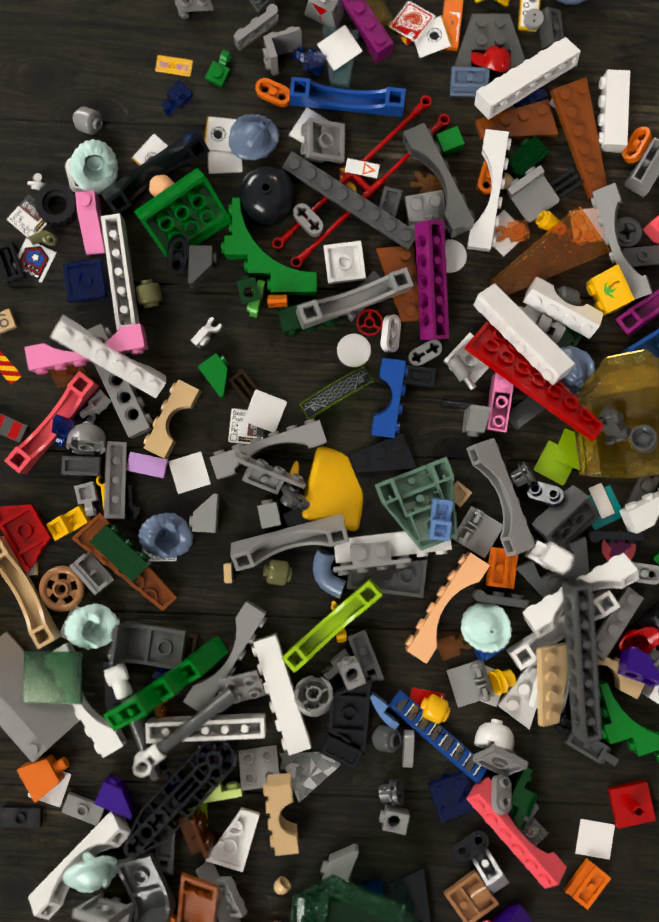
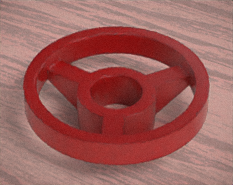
M366 309L357 317L356 325L363 335H376L383 326L382 316L376 310ZM368 312V317L364 320V324L359 326L358 320L360 316ZM372 312L379 316L381 320L380 327L375 325V320L371 317ZM371 320L373 325L367 326L366 321ZM375 328L377 329V331L369 334L363 332L361 329Z

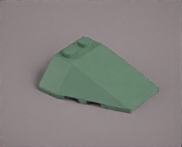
M447 457L375 484L383 506L421 551L445 542L429 539L433 498L453 500L449 540L458 537L453 483L454 474Z

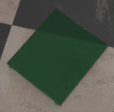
M24 651L23 703L81 704L83 652Z

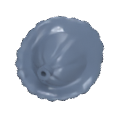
M249 114L237 118L230 129L228 144L232 153L239 159L255 161L265 158L272 153L279 143L280 136L278 128L271 119L259 114Z
M560 347L575 363L569 374L560 381L565 384L564 386L573 395L579 398L585 395L594 384L595 362L587 352L577 347Z
M175 513L153 515L142 524L139 530L138 537L142 548L159 558H175L189 551L193 544V534L190 527H188L187 522Z

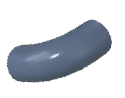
M317 549L313 562L315 581L322 590L340 599L347 581L335 576L332 572V563L335 555L330 551Z

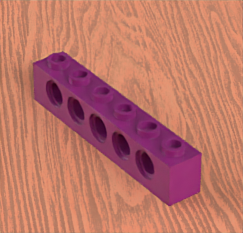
M426 220L415 223L420 340L448 339L449 318L444 220Z

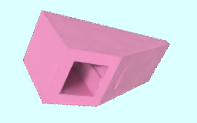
M494 373L491 378L488 403L491 411L487 422V430L507 432L514 385L498 373Z

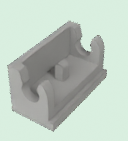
M89 552L84 553L69 566L94 595L101 593L115 580L102 563Z

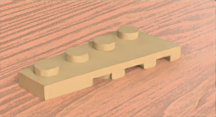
M566 642L537 648L538 725L542 727L558 724L560 720L568 675Z

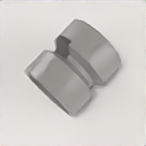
M543 313L535 322L556 345L566 330L565 325L557 321L553 323L552 318Z

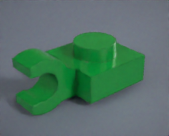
M223 49L219 62L213 61L205 76L206 81L222 89L231 73L230 69L227 68L232 58L230 52Z

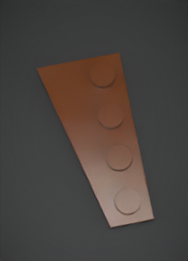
M414 245L411 246L409 251L402 246L376 248L385 276L407 267L414 286L409 292L393 297V302L401 323L419 322Z

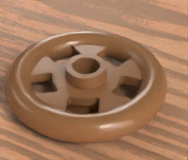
M68 566L51 568L43 575L39 584V595L42 602L49 609L57 612H66L74 609L80 604L85 594L84 582ZM59 574H67V580H59ZM49 580L55 582L52 589L47 587ZM70 582H76V590H72V585ZM61 585L65 586V592L60 590ZM52 594L59 598L56 603L50 599ZM71 595L73 600L66 603L64 598Z

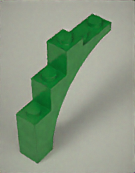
M232 198V204H229V216H232V223H229V236H224V242H221V252L225 254L226 259H248L244 260V271L248 272L251 278H271L267 279V290L271 291V295L317 296V273L286 267L264 253L254 242L245 226L240 198Z
M602 679L598 680L599 699L602 704L600 711L602 716L606 718L601 720L602 739H605L609 744L626 740L630 751H633L638 756L654 752L659 763V732L634 722L621 709L613 697L608 683Z

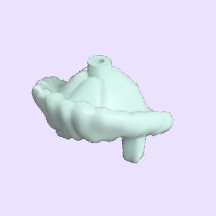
M94 139L86 140L74 150L69 161L70 173L81 190L85 192L95 191L99 195L106 188L114 184L118 178L116 155L105 142Z
M485 602L469 606L463 613L461 620V632L464 640L469 642L475 649L489 653L498 652L509 643V639L512 636V627L510 626L511 622L502 607Z
M98 603L89 604L79 608L69 616L65 623V636H67L68 641L80 648L97 649L112 642L111 631L115 625L120 624V620L108 607Z
M85 852L82 856L84 862L69 867L64 872L63 880L69 887L83 893H92L101 887L106 889L110 885L112 878H115L116 874H118L115 867L118 860L104 855L94 857L91 853Z

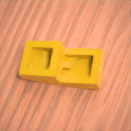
M79 505L46 525L53 539L57 541L83 527L91 519L89 516H86L84 506Z

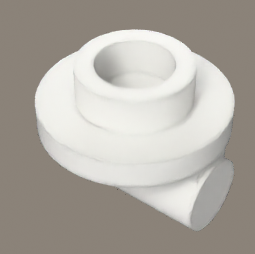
M36 173L33 176V181H27V185H30L33 190H39L47 183L40 182L42 179L40 173Z

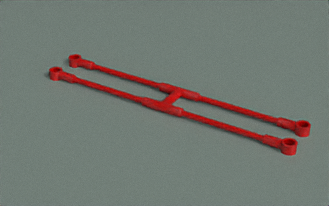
M427 95L423 96L420 103L410 112V115L360 161L368 162L412 118H415L423 110L428 109L431 105V98ZM447 114L440 115L438 122L431 128L433 136L441 128H446L449 125L450 117ZM441 119H445L447 122L443 123ZM407 153L382 178L380 177L371 186L360 175L346 173L339 182L346 185L353 179L365 191L361 196L369 199L410 155ZM323 197L311 210L316 212L328 198ZM346 211L309 248L307 247L298 257H293L291 259L292 268L300 269L302 262L312 254V251L351 213ZM297 222L280 238H275L272 241L273 248L276 251L282 250L284 243L294 235L300 224ZM280 242L281 246L276 247L275 243ZM298 260L300 264L295 266L293 262Z

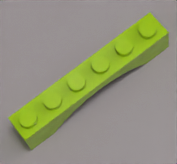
M370 577L285 652L281 659L295 673L339 631L383 595V591Z

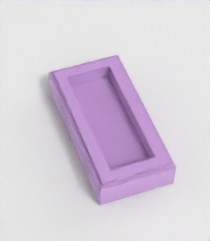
M130 452L126 470L165 478L168 460Z

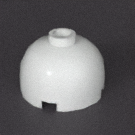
M491 719V722L483 723L477 729L474 744L483 749L496 745L512 753L514 736L509 727L503 725V721Z

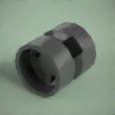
M639 425L630 434V442L639 453L650 454L657 449L659 438L650 426Z

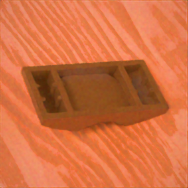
M183 872L180 883L177 922H217V913L221 902L220 886Z

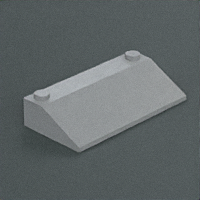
M7 631L0 636V726L33 763L80 720L75 715L73 705L66 700L62 692Z

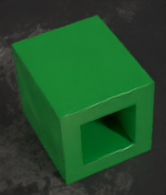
M458 126L436 134L434 141L435 145L438 144L441 149L442 158L462 151L465 144Z

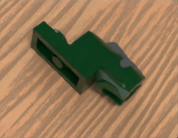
M529 765L526 769L516 772L511 782L512 808L508 815L520 831H523L528 826L539 809L536 804L538 794L534 789L526 785V783L528 784L531 781L533 770Z

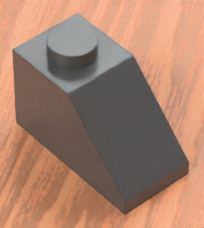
M189 245L188 284L191 288H195L214 270V264H217L218 256L212 246Z

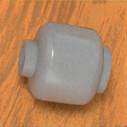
M83 106L73 114L74 125L81 132L95 135L102 128L101 115L94 109Z

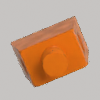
M49 754L36 759L33 763L31 761L27 762L17 769L34 803L65 778L62 771L69 767V762L66 757L56 761L54 755Z

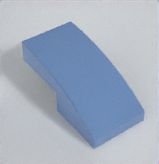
M432 499L429 539L449 542L453 500Z
M371 691L370 698L377 713L389 727L396 730L399 722L385 711L388 707L387 702Z

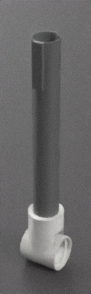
M124 663L104 670L107 684L112 686L116 699H119L122 703L132 696L133 690L128 682L129 674ZM140 718L129 725L139 751H145L151 746V743H146V730ZM159 764L151 768L149 773L151 781L158 780L163 776Z
M228 686L211 699L208 705L161 742H155L145 751L138 752L134 758V774L139 777L147 776L151 772V768L167 756L166 753L217 713L223 712L237 701L238 696L234 690ZM145 762L147 765L141 766L138 763Z

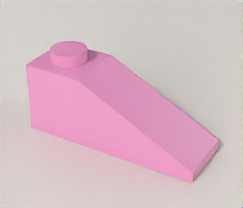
M95 191L75 193L77 214L86 255L105 254L100 198Z

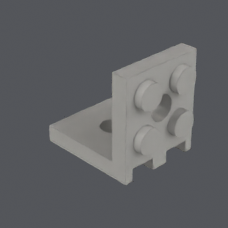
M99 893L75 908L72 918L84 922H132L135 903L123 904L121 903V898L113 897L108 899L104 898V893Z

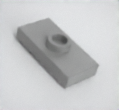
M69 792L61 812L97 826L105 809L95 805L93 800Z

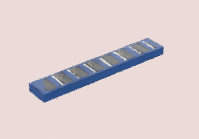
M399 690L388 707L471 780L479 783L487 768L472 761L474 754L440 724H435L422 716L423 709Z

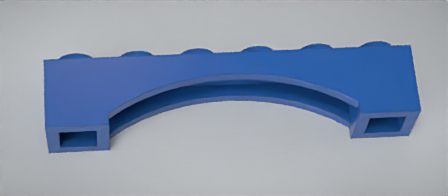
M291 77L289 96L290 105L402 117L406 89L387 87V89L369 91L347 90L325 86L313 82L309 78Z

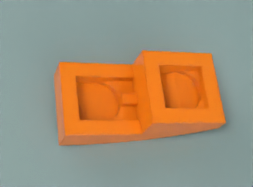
M288 294L268 295V307H288Z

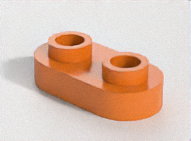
M261 78L257 81L255 88L259 98L279 107H286L290 104V89L268 78ZM281 96L285 97L284 100H280L279 98Z
M639 127L630 136L627 146L622 151V156L627 163H635L643 156L652 140V133L648 127Z
M486 161L482 164L477 182V190L482 195L491 194V177ZM483 184H488L489 188H484Z

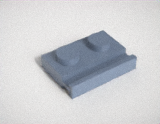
M452 66L449 97L475 98L476 91L480 87L489 84L490 69L485 67Z

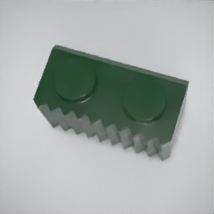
M537 136L531 139L526 138L519 145L521 148L517 151L513 149L506 155L505 158H508L507 170L515 179H522L526 176V171L533 166L536 168L548 157L550 151L547 150V147L542 144Z

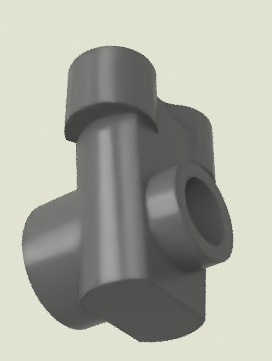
M293 484L282 486L281 491L283 495L280 498L282 504L291 509L299 507L301 510H306L309 508L310 503L300 494L298 486Z

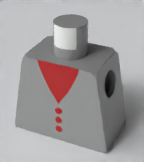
M308 0L304 15L337 30L344 16L342 1Z

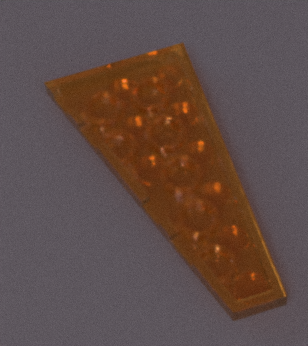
M577 206L489 283L490 285L495 283L506 295H510L530 286L536 276L545 280L611 252V250L582 208Z

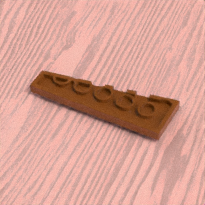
M587 77L552 89L550 94L580 178L584 182L583 186L589 200L594 197L592 192L607 186L588 81Z
M102 512L98 513L72 539L87 552L98 558L101 563L113 570L116 575L127 581L130 586L139 591L155 606L164 611L178 596L151 566L137 581L131 582L90 543L93 537L106 524L113 525L108 519H104Z

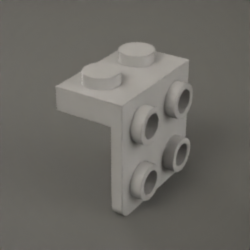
M292 26L284 31L270 32L263 36L264 48L262 51L266 70L270 69L271 76L278 75L277 56L302 48V31L300 27Z
M541 165L537 168L535 166L525 172L526 176L520 180L516 178L507 188V194L528 223L535 220L541 211H548L559 203V197L544 177L545 171Z

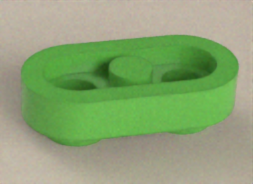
M260 279L257 281V287L261 300L250 302L247 306V312H250L249 315L255 318L259 316L266 288V281Z

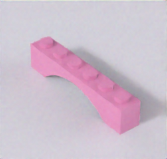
M141 324L121 327L114 336L104 343L123 355L129 353L139 355L143 354L144 350H148L145 329ZM44 343L24 347L28 369L37 375L46 374L51 369L56 371L66 370L67 366L70 365L81 367L85 366L86 362H90L89 359L77 352L62 351Z

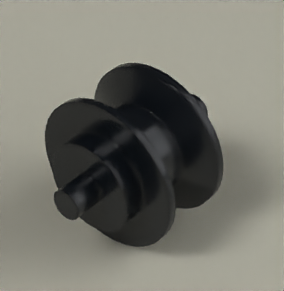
M566 710L561 713L559 723L554 724V728L557 729L556 732L559 734L561 731H570L567 725L568 722H571V719L567 715L568 711Z

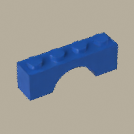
M382 357L379 377L389 384L392 398L389 405L383 411L374 414L371 435L395 438V433L399 434L400 422H397L398 414H402L403 409L400 397L401 395L404 396L406 384H403V377H407L409 365H405V360Z

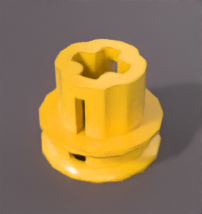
M495 669V671H490L488 674L492 689L498 696L502 693H507L508 688L516 685V677L511 669L504 671Z

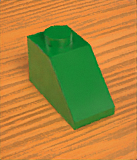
M215 353L200 364L198 368L223 400L226 397L229 370L226 366L229 363L223 355L219 357Z

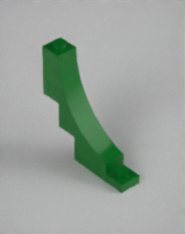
M218 636L211 639L167 673L124 700L120 705L108 710L103 716L111 728L116 731L148 715L161 702L173 697L189 682L205 674L229 651Z

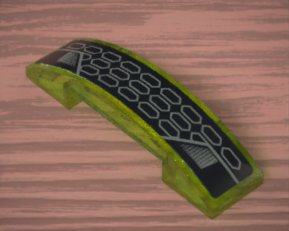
M362 366L324 387L299 405L308 420L374 381L365 366Z

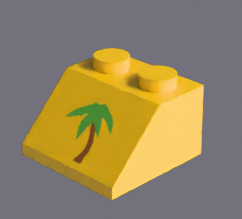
M619 264L591 278L586 283L587 292L595 301V308L603 312V316L617 311L635 300Z

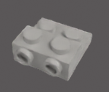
M309 118L301 127V136H304V143L301 145L300 152L301 155H304V159L317 163H322L323 161L343 163L345 161V124Z

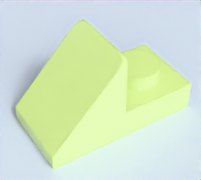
M232 781L224 786L222 782L203 803L242 797L244 791H241V783ZM211 785L206 791L204 797L213 789Z

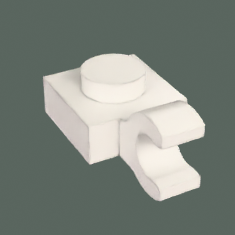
M213 317L209 318L207 324L196 333L191 342L198 348L204 347L210 341L211 333L219 332L222 329V325L218 324L217 327H212L215 319Z

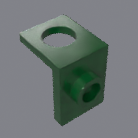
M251 275L242 276L240 281L236 282L242 304L261 300L256 278H251ZM246 287L254 289L255 294L252 298L244 296L243 292Z

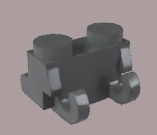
M609 406L603 408L599 415V420L604 425L601 431L606 435L604 440L606 445H613L615 441L620 442L630 437L632 429L630 426L625 425L623 413L616 409L611 410Z

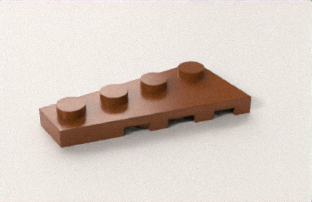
M548 99L501 112L489 120L484 117L475 121L480 140H484L486 129L509 132L508 138L514 139L537 136V138L545 136L556 138L559 135Z

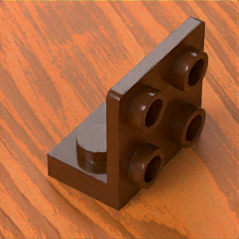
M199 807L181 826V830L191 855L202 851L204 858L208 859L213 849L215 837L213 832L209 831L207 827L208 819L205 812L202 813ZM183 814L177 817L179 824L186 818Z

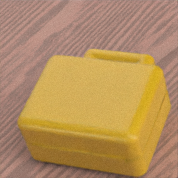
M320 446L316 449L305 494L302 495L308 500L310 506L301 512V516L308 521H316L343 514L347 530L356 531L361 521L363 494L351 463L343 453L332 448ZM298 461L293 464L289 474H299Z

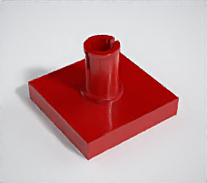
M646 780L607 788L615 825L618 829L656 821Z

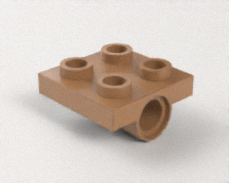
M473 869L443 891L463 922H476L499 905L498 900L486 886L476 869Z

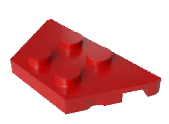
M34 504L0 507V529L25 573L29 572L52 539V536Z

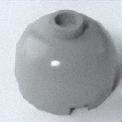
M85 421L74 426L69 431L66 448L69 450L70 447L73 449V453L94 456V452L99 451L100 454H103L106 450L105 433L100 427L94 425L93 422Z
M308 676L297 683L294 692V700L298 710L310 717H318L325 714L333 702V688L331 684L323 677L314 678V676Z

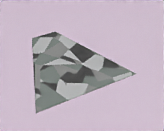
M299 752L293 755L279 753L286 772L291 773L292 786L298 803L341 765L320 752Z

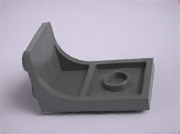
M131 621L117 624L111 631L112 646L108 652L109 664L136 663L172 669L184 660L188 631Z
M147 852L138 857L118 860L115 867L131 901L135 903L134 922H170L177 903L153 852Z

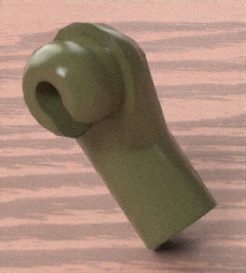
M46 230L28 236L32 245L43 242L49 246H54L58 242L57 236Z

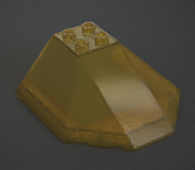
M646 349L605 357L600 363V367L595 373H592L584 383V387L575 395L578 398L579 404L583 408L589 409L598 419L604 407L609 406L611 410L621 411L626 426H630L632 430L639 425L650 426L659 438V358ZM575 430L580 476L632 479L659 475V444L654 452L642 454L632 446L630 437L620 442L615 441L613 445H606L604 441L606 435L603 431L592 442Z

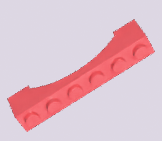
M79 371L74 376L50 414L26 440L14 448L4 462L20 474H27L100 387L86 374Z
M489 777L480 780L479 783H475L466 798L473 808L477 810L486 823L491 826L499 838L505 842L513 854L518 857L526 869L532 873L544 888L559 885L567 866L554 852L546 853L528 841L512 822L508 813L498 815L494 812L491 806V780Z

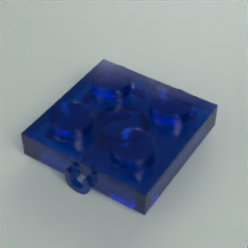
M79 259L78 262L62 264L69 303L107 298L101 259L88 261Z
M462 771L451 775L444 774L441 776V779L427 783L441 823L475 811L466 799L471 789L466 774Z

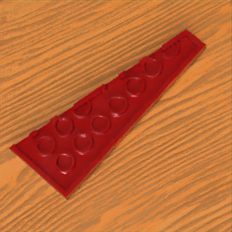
M489 321L482 326L465 346L464 350L593 442L603 429L604 425L589 409L583 408L575 395L571 396L562 381L554 385L547 381Z

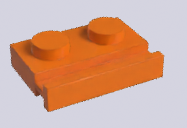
M490 547L488 561L490 566L487 569L485 585L514 589L518 554L507 557L504 548Z
M586 858L563 889L588 910L611 880V877Z

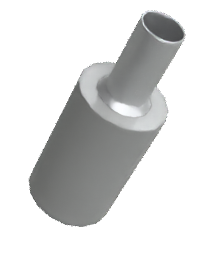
M459 355L447 362L449 369L460 382L464 380L470 390L476 387L469 377L472 373Z

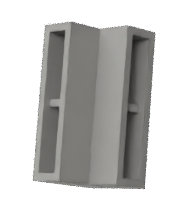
M656 137L652 139L624 184L626 188L642 197L648 194L659 175V139Z

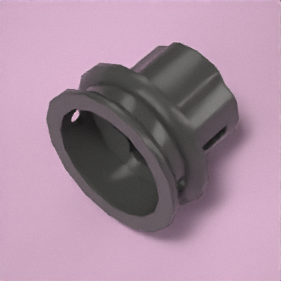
M525 460L523 464H517L518 469L509 473L517 488L526 483L531 486L532 482H537L534 473Z
M391 779L389 784L379 786L381 803L391 802L393 806L397 804L403 805L404 788L400 779L396 781Z

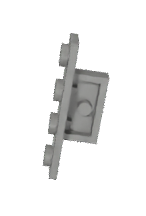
M234 451V461L248 466L242 477L244 482L277 495L284 481L302 489L305 488L306 484L303 477L299 474H289L282 467H272L262 459L255 460L250 458L251 456L241 451L238 453Z
M389 541L350 545L352 565L333 567V571L338 573V576L349 575V571L357 570V573H367L371 568H376L377 571L388 570V566H396V569L407 568V564H411L412 561L411 558L392 560Z
M206 861L196 869V874L198 878L220 886L221 902L217 913L218 921L241 922L239 917H243L248 912L245 908L244 900L238 893L235 881L231 876L220 877L214 863Z

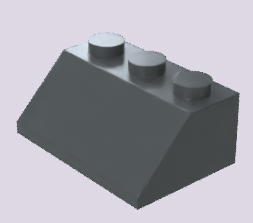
M574 485L564 491L565 501L561 506H549L531 524L546 543H553L563 550L568 547V542L575 540L600 517L590 497Z

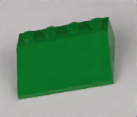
M198 168L134 211L166 258L169 241L173 236L182 235L187 239L189 245H199L232 222L207 178ZM177 242L175 246H180L181 242Z

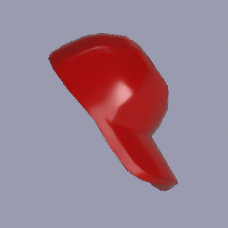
M491 46L485 53L472 52L471 60L475 65L487 67L494 71L506 72L511 65L510 53L503 47Z
M651 626L629 630L621 637L619 649L623 651L629 647H637L642 652L648 654L659 645V631Z

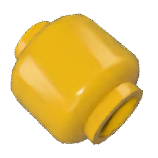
M435 694L430 695L428 699L424 698L420 705V708L423 709L422 716L435 724H439L442 721L445 722L451 710L448 707V702Z

